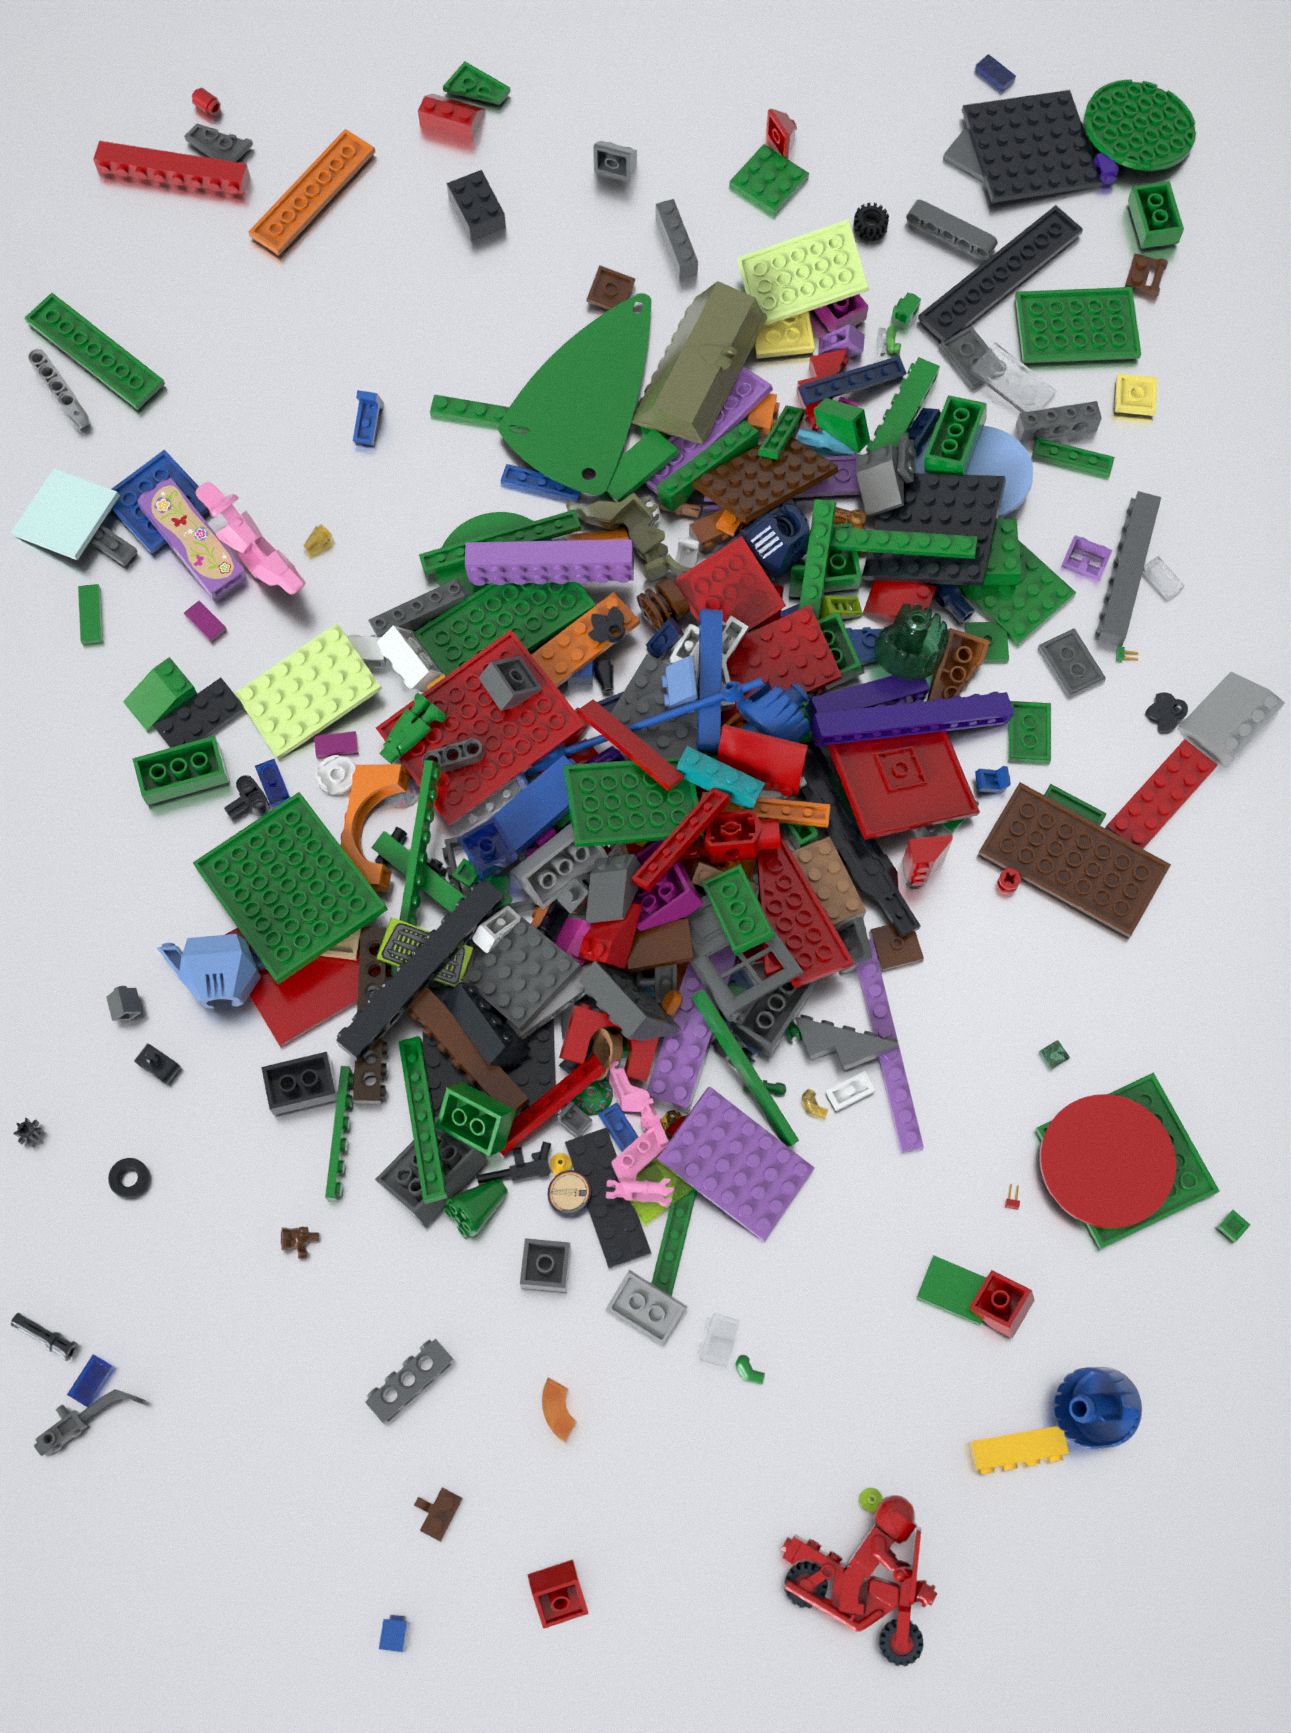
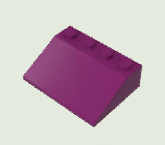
M665 840L654 841L635 855L641 866ZM680 859L675 862L650 892L639 887L632 903L642 905L637 923L639 931L687 917L704 904Z

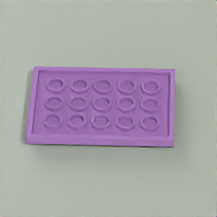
M707 1087L657 1158L664 1166L762 1241L766 1240L815 1168L712 1087Z

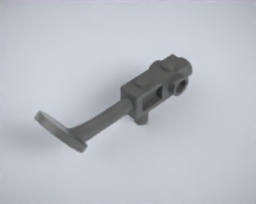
M114 1389L99 1398L81 1413L76 1410L69 1413L66 1407L61 1405L56 1409L61 1420L35 1439L37 1443L34 1444V1447L41 1456L44 1454L49 1456L53 1452L59 1451L69 1440L79 1436L81 1431L88 1427L85 1421L104 1406L118 1399L126 1398L143 1405L146 1400Z

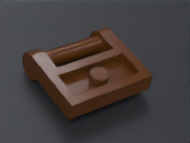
M1134 253L1124 287H1132L1133 292L1157 297L1160 293L1159 286L1168 261L1163 258L1154 259ZM1150 268H1154L1156 271L1151 286H1148L1146 282Z

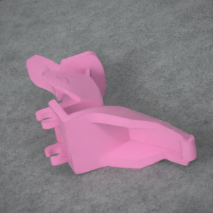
M206 482L197 488L196 495L198 499L209 509L212 517L214 518L221 513L228 523L227 526L216 533L218 539L235 550L240 551L237 554L255 579L259 578L270 586L278 584L289 594L297 593L305 586L306 582L296 571L295 565L262 536L250 514L245 510L240 515L235 509L233 503L239 499L237 495L230 494L225 496L211 482Z

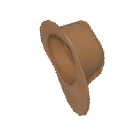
M600 1028L596 1031L590 1056L595 1054L606 1069L596 1079L598 1081L604 1079L609 1071L610 1064L614 1061H619L623 1054V1037L619 1034H610L605 1028Z

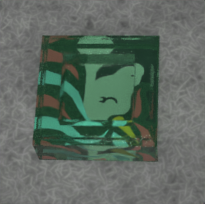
M1059 1040L1039 1051V1054L1050 1070L1055 1069L1070 1059V1056Z

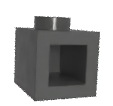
M118 986L114 988L112 993L106 996L112 1021L132 1020L142 1012L137 988Z

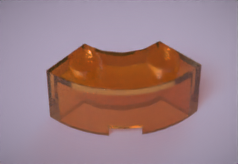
M548 1377L542 1393L543 1414L553 1434L560 1441L567 1444L578 1424L567 1410L566 1400L569 1389Z

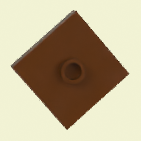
M599 265L586 302L610 310L629 299L636 279Z
M892 924L870 929L869 932L874 941L882 971L924 960L916 932L901 938Z

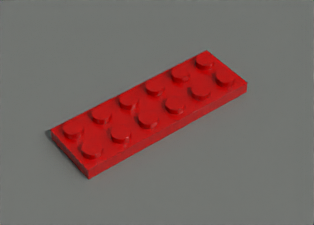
M1184 739L1106 825L1105 829L1144 849L1218 765Z

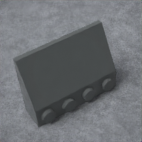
M594 961L579 980L584 987L583 991L597 1001L596 1005L610 1015L608 1017L609 1020L615 1025L622 1028L621 1033L629 1040L646 1041L679 1033L682 1030L643 987L637 985L636 979L630 973Z
M439 1116L435 1118V1124H437ZM436 1128L447 1197L450 1198L456 1195L488 1160L479 1150ZM414 1140L375 1179L424 1226L445 1207L448 1199L445 1198L427 1204L423 1201Z

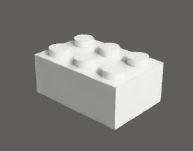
M393 625L376 642L381 648V654L392 662V668L404 678L403 682L409 689H416L421 692L427 691V685L443 674L414 636V631Z

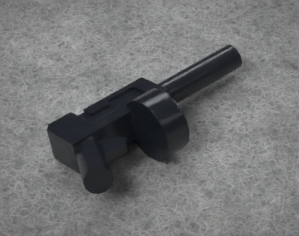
M543 1141L540 1152L531 1154L534 1161L530 1162L524 1161L522 1147L513 1148L515 1165L509 1166L508 1169L477 1175L478 1184L509 1177L513 1181L540 1175V1177L548 1176L550 1174L548 1155L552 1143Z

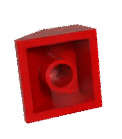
M991 1270L969 1309L991 1328L1013 1339L1035 1300L1031 1289Z
M573 1559L527 1574L543 1629L589 1614Z

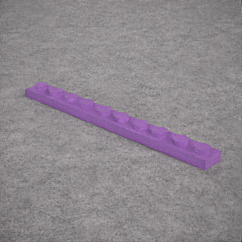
M868 939L872 959L856 968L871 1030L877 1034L876 1037L885 1039L888 1036L897 1039L873 939ZM899 1047V1049L882 1055L878 1059L901 1153L923 1149L924 1146Z

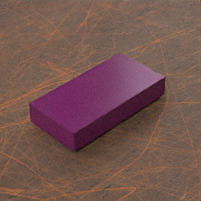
M200 600L184 612L185 617L211 643L227 630Z
M356 731L314 736L317 758L358 753Z

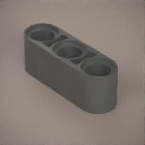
M473 738L429 751L424 754L422 763L424 765L425 760H438L442 774L480 762L485 756V751L481 742ZM471 748H479L476 754H469ZM451 754H459L456 760H449Z

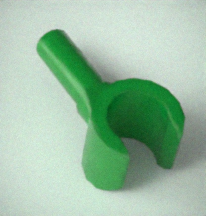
M794 1020L787 1030L791 1043H793L792 1038L794 1036H799L800 1041H802L801 1032L796 1027Z

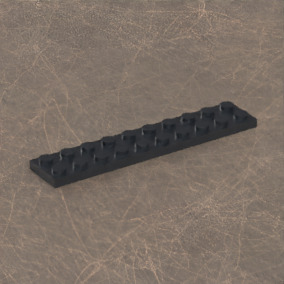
M1055 205L921 312L918 320L942 342H946L1082 234L1083 228Z

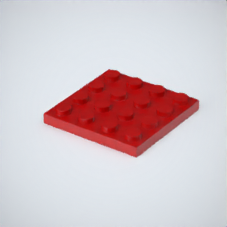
M742 536L673 580L684 595L689 609L698 623L701 609L722 610L723 622L726 623L730 616H733L747 625L748 631L786 607L783 599Z

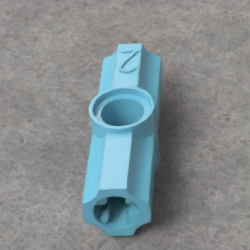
M803 428L799 429L797 440L816 450L822 456L829 457L833 454L850 456L856 453L824 430L817 432Z

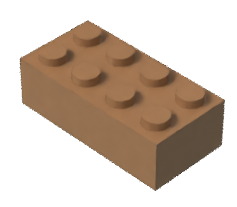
M830 836L792 851L835 929L855 917L864 918L866 909Z

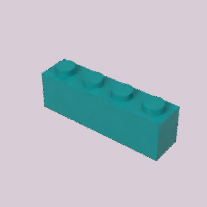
M688 746L676 768L684 775L685 780L708 791L714 787L728 794L731 802L748 810H753L765 785L764 782Z

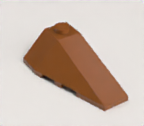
M952 628L944 630L927 701H932L936 698L950 699L954 696H959L966 683L972 678L973 673L984 661L990 641Z

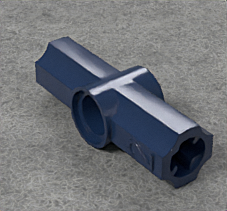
M925 583L936 587L934 593L936 602L942 608H947L960 623L966 622L974 614L975 610L962 597L957 585Z

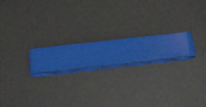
M718 609L700 610L698 700L721 692L722 610ZM721 701L698 709L697 751L718 752Z

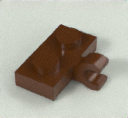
M443 1487L434 1504L418 1497L414 1506L428 1513L420 1531L441 1542L463 1498Z

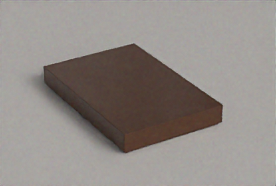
M687 918L671 921L642 931L636 928L627 963L629 972H636L695 961L690 924Z

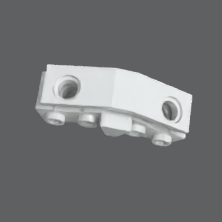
M730 616L726 623L722 621L721 690L726 683L730 682L726 662L748 629L747 625L733 616ZM699 646L693 656L697 697ZM722 700L721 712L732 710L735 702L728 703Z

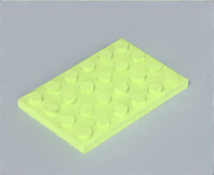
M849 219L737 258L746 294L755 297L763 313L767 315L763 326L869 291Z
M336 623L235 692V695L243 704L246 712L275 756L281 759L382 690V687L342 628Z

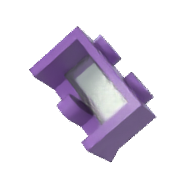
M1074 535L1062 567L1100 581L1113 550L1104 545L1091 542L1086 538Z

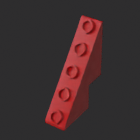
M847 349L811 356L809 369L812 378L800 380L797 383L796 392L802 409H805L804 416L809 430L818 432L820 429L816 423L814 409L821 402L805 406L798 387L805 383L842 373V368L847 367L850 357L846 356Z

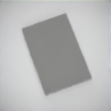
M628 1270L605 1310L664 1347L688 1306L638 1274Z

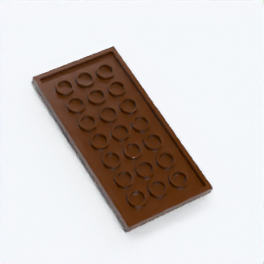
M1019 782L978 853L1004 869L1012 868L1017 870L1024 880L1129 938L1171 866L1168 862Z

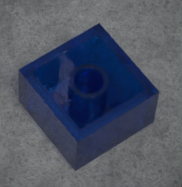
M495 816L457 838L460 847L480 880L486 879L518 860L516 851Z

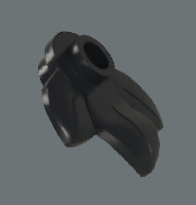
M613 606L608 616L601 614L591 615V622L594 628L588 633L591 639L596 642L609 641L618 643L625 638L624 615L617 607ZM613 632L619 633L616 636L612 635Z
M1162 692L1156 694L1157 703L1150 705L1145 712L1148 717L1159 720V732H1167L1176 728L1178 721L1187 715L1188 705L1181 699H1175L1172 694ZM1176 706L1181 707L1180 711H1174L1173 709Z

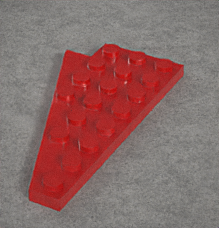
M780 833L781 849L761 850L757 856L759 899L769 924L803 970V974L791 980L795 989L852 967L854 960ZM766 942L763 943V950L769 947ZM772 951L763 956L766 977L784 969Z

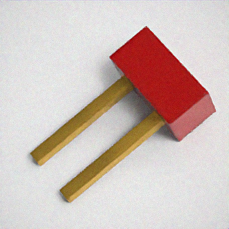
M1010 1184L1009 1198L1005 1201V1207L1019 1209V1186L1017 1185L1016 1199L1013 1200L1010 1199L1012 1184Z

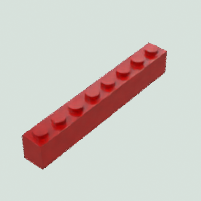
M105 141L98 142L93 158L97 171L105 174L112 173L120 176L169 182L176 185L225 191L232 194L245 195L250 178L248 166L245 163Z

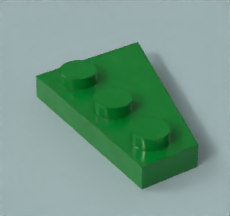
M464 61L443 85V91L500 105L509 95L510 87Z

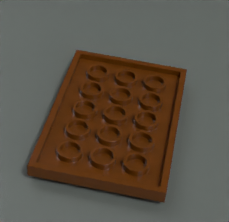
M791 437L778 460L758 456L759 448L762 445L760 444L694 480L693 487L744 523H748L837 474L838 466L794 437Z

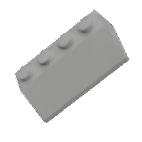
M571 822L511 870V872L525 892L543 910L558 898L575 877L592 871L597 859L606 858L608 855L602 846L575 847Z

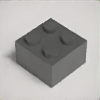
M525 1238L520 1277L521 1288L566 1292L571 1253L570 1242Z

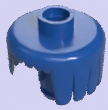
M770 683L765 684L748 698L742 697L737 701V709L747 722L741 729L798 743L811 731V725H808L809 720L805 718L801 721L804 713L799 711L802 708L801 704L803 702L807 703L809 699L808 694L797 683L790 684L791 688L789 690L786 688L782 690L779 686L771 690Z
M1110 1367L1080 1368L1066 1375L1064 1382L1060 1383L1057 1387V1392L1061 1393L1054 1396V1403L1059 1404L1053 1408L1054 1416L1061 1419L1057 1422V1426L1060 1430L1067 1431L1064 1433L1065 1438L1074 1441L1075 1445L1086 1447L1087 1449L1116 1447L1128 1441L1137 1431L1142 1417V1402L1136 1386L1124 1373Z

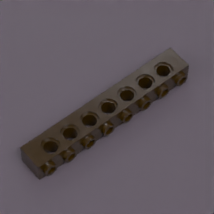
M361 928L357 1012L363 1011L367 1007V1002L370 999L368 996L369 992L373 989L381 991L384 982L390 978L387 977V968L391 969V964L376 959L377 955L375 956L370 953L373 947L381 946L387 928ZM373 968L381 970L380 975L377 977L370 976L369 972ZM384 1035L359 1063L355 1060L353 1101L355 1104H381L382 1098H386V1085H382V1076L387 1075V1063H383V1055L388 1053V1041H384ZM369 1054L377 1055V1060L372 1064L365 1061ZM367 1076H375V1084L369 1086L364 1083Z

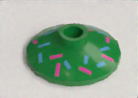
M606 1078L599 1081L595 1080L571 1100L586 1115H598V1113L611 1105L613 1098L612 1086ZM594 1089L595 1094L590 1096L587 1094V1091Z

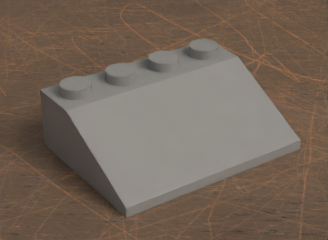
M1230 672L1178 726V729L1227 768L1278 714L1285 702L1269 689Z

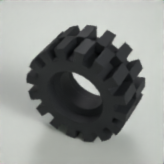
M867 203V207L863 204L861 209L858 207L855 212L854 231L857 232L858 237L862 235L864 240L866 237L869 238L868 241H872L873 237L875 240H878L879 236L882 238L884 233L886 234L889 214H887L886 209L883 210L882 205L877 207V203H874L873 206H871V203ZM872 218L877 220L878 224L868 225L864 220Z

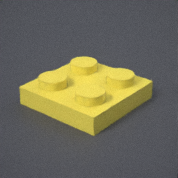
M1118 374L1116 377L1115 412L1154 416L1156 413L1157 377Z

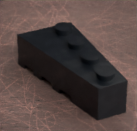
M458 983L443 1000L488 1065L515 1068L531 1051V1048L516 1034L502 1016L480 996L479 990L475 985L471 983Z

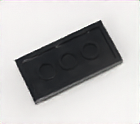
M220 677L153 724V727L171 748L209 737L246 710L241 701Z

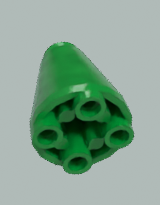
M491 1180L451 1196L447 1199V1206L443 1209L445 1214L450 1219L453 1218L458 1224L457 1229L462 1236H475L505 1199L508 1190L501 1180Z

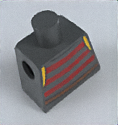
M592 871L575 877L558 896L557 900L569 913L583 915L587 910L589 894L587 883L590 884Z

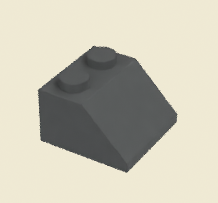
M599 141L594 144V171L627 180L631 179L637 163V150L616 145L612 142Z
M520 656L491 662L478 677L500 711L515 708L542 690V687Z

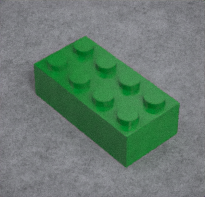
M948 395L924 455V472L932 474H966L987 419V403Z
M215 735L132 758L141 795L147 805L229 782L220 745Z

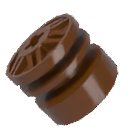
M668 577L663 578L654 585L655 592L648 588L645 590V594L640 593L636 597L642 614L657 631L668 619H671V616L675 620H679L690 612L684 595Z

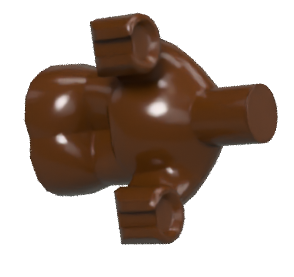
M304 1226L299 1228L281 1227V1250L297 1247L298 1259H306V1245L310 1241H319V1232H309L308 1227Z

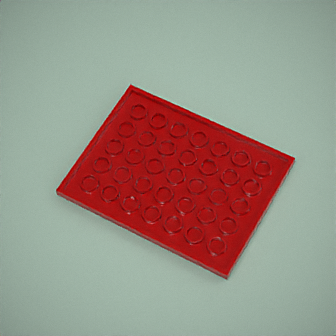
M509 630L421 694L448 718L444 722L434 720L429 723L428 726L432 730L403 756L400 754L401 758L399 760L418 786L421 787L424 769L422 758L425 753L473 738L481 742L485 756L480 762L442 773L440 779L437 780L436 789L438 790L437 800L434 801V807L450 827L584 729L586 725L514 632ZM520 656L542 687V690L517 707L500 711L478 677L491 662ZM414 700L376 727V730L385 742L405 709H412L415 703ZM426 710L423 711L418 717L421 718L423 714L426 712ZM471 748L469 754H476L479 748ZM451 754L449 760H456L459 754Z

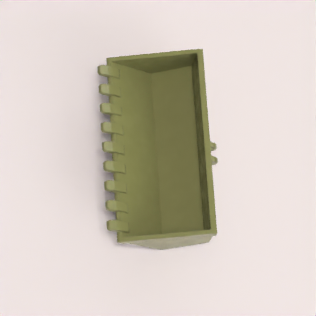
M719 281L696 296L693 303L685 310L684 314L686 316L679 322V330L673 334L671 338L673 340L672 343L664 351L666 355L658 363L659 369L653 373L651 377L652 382L644 390L645 396L637 404L639 408L634 411L632 424L652 430L655 429L656 431L699 444L705 443L767 319L766 313H763L755 297Z

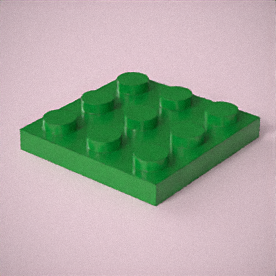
M763 144L729 181V186L775 216L809 178V173Z

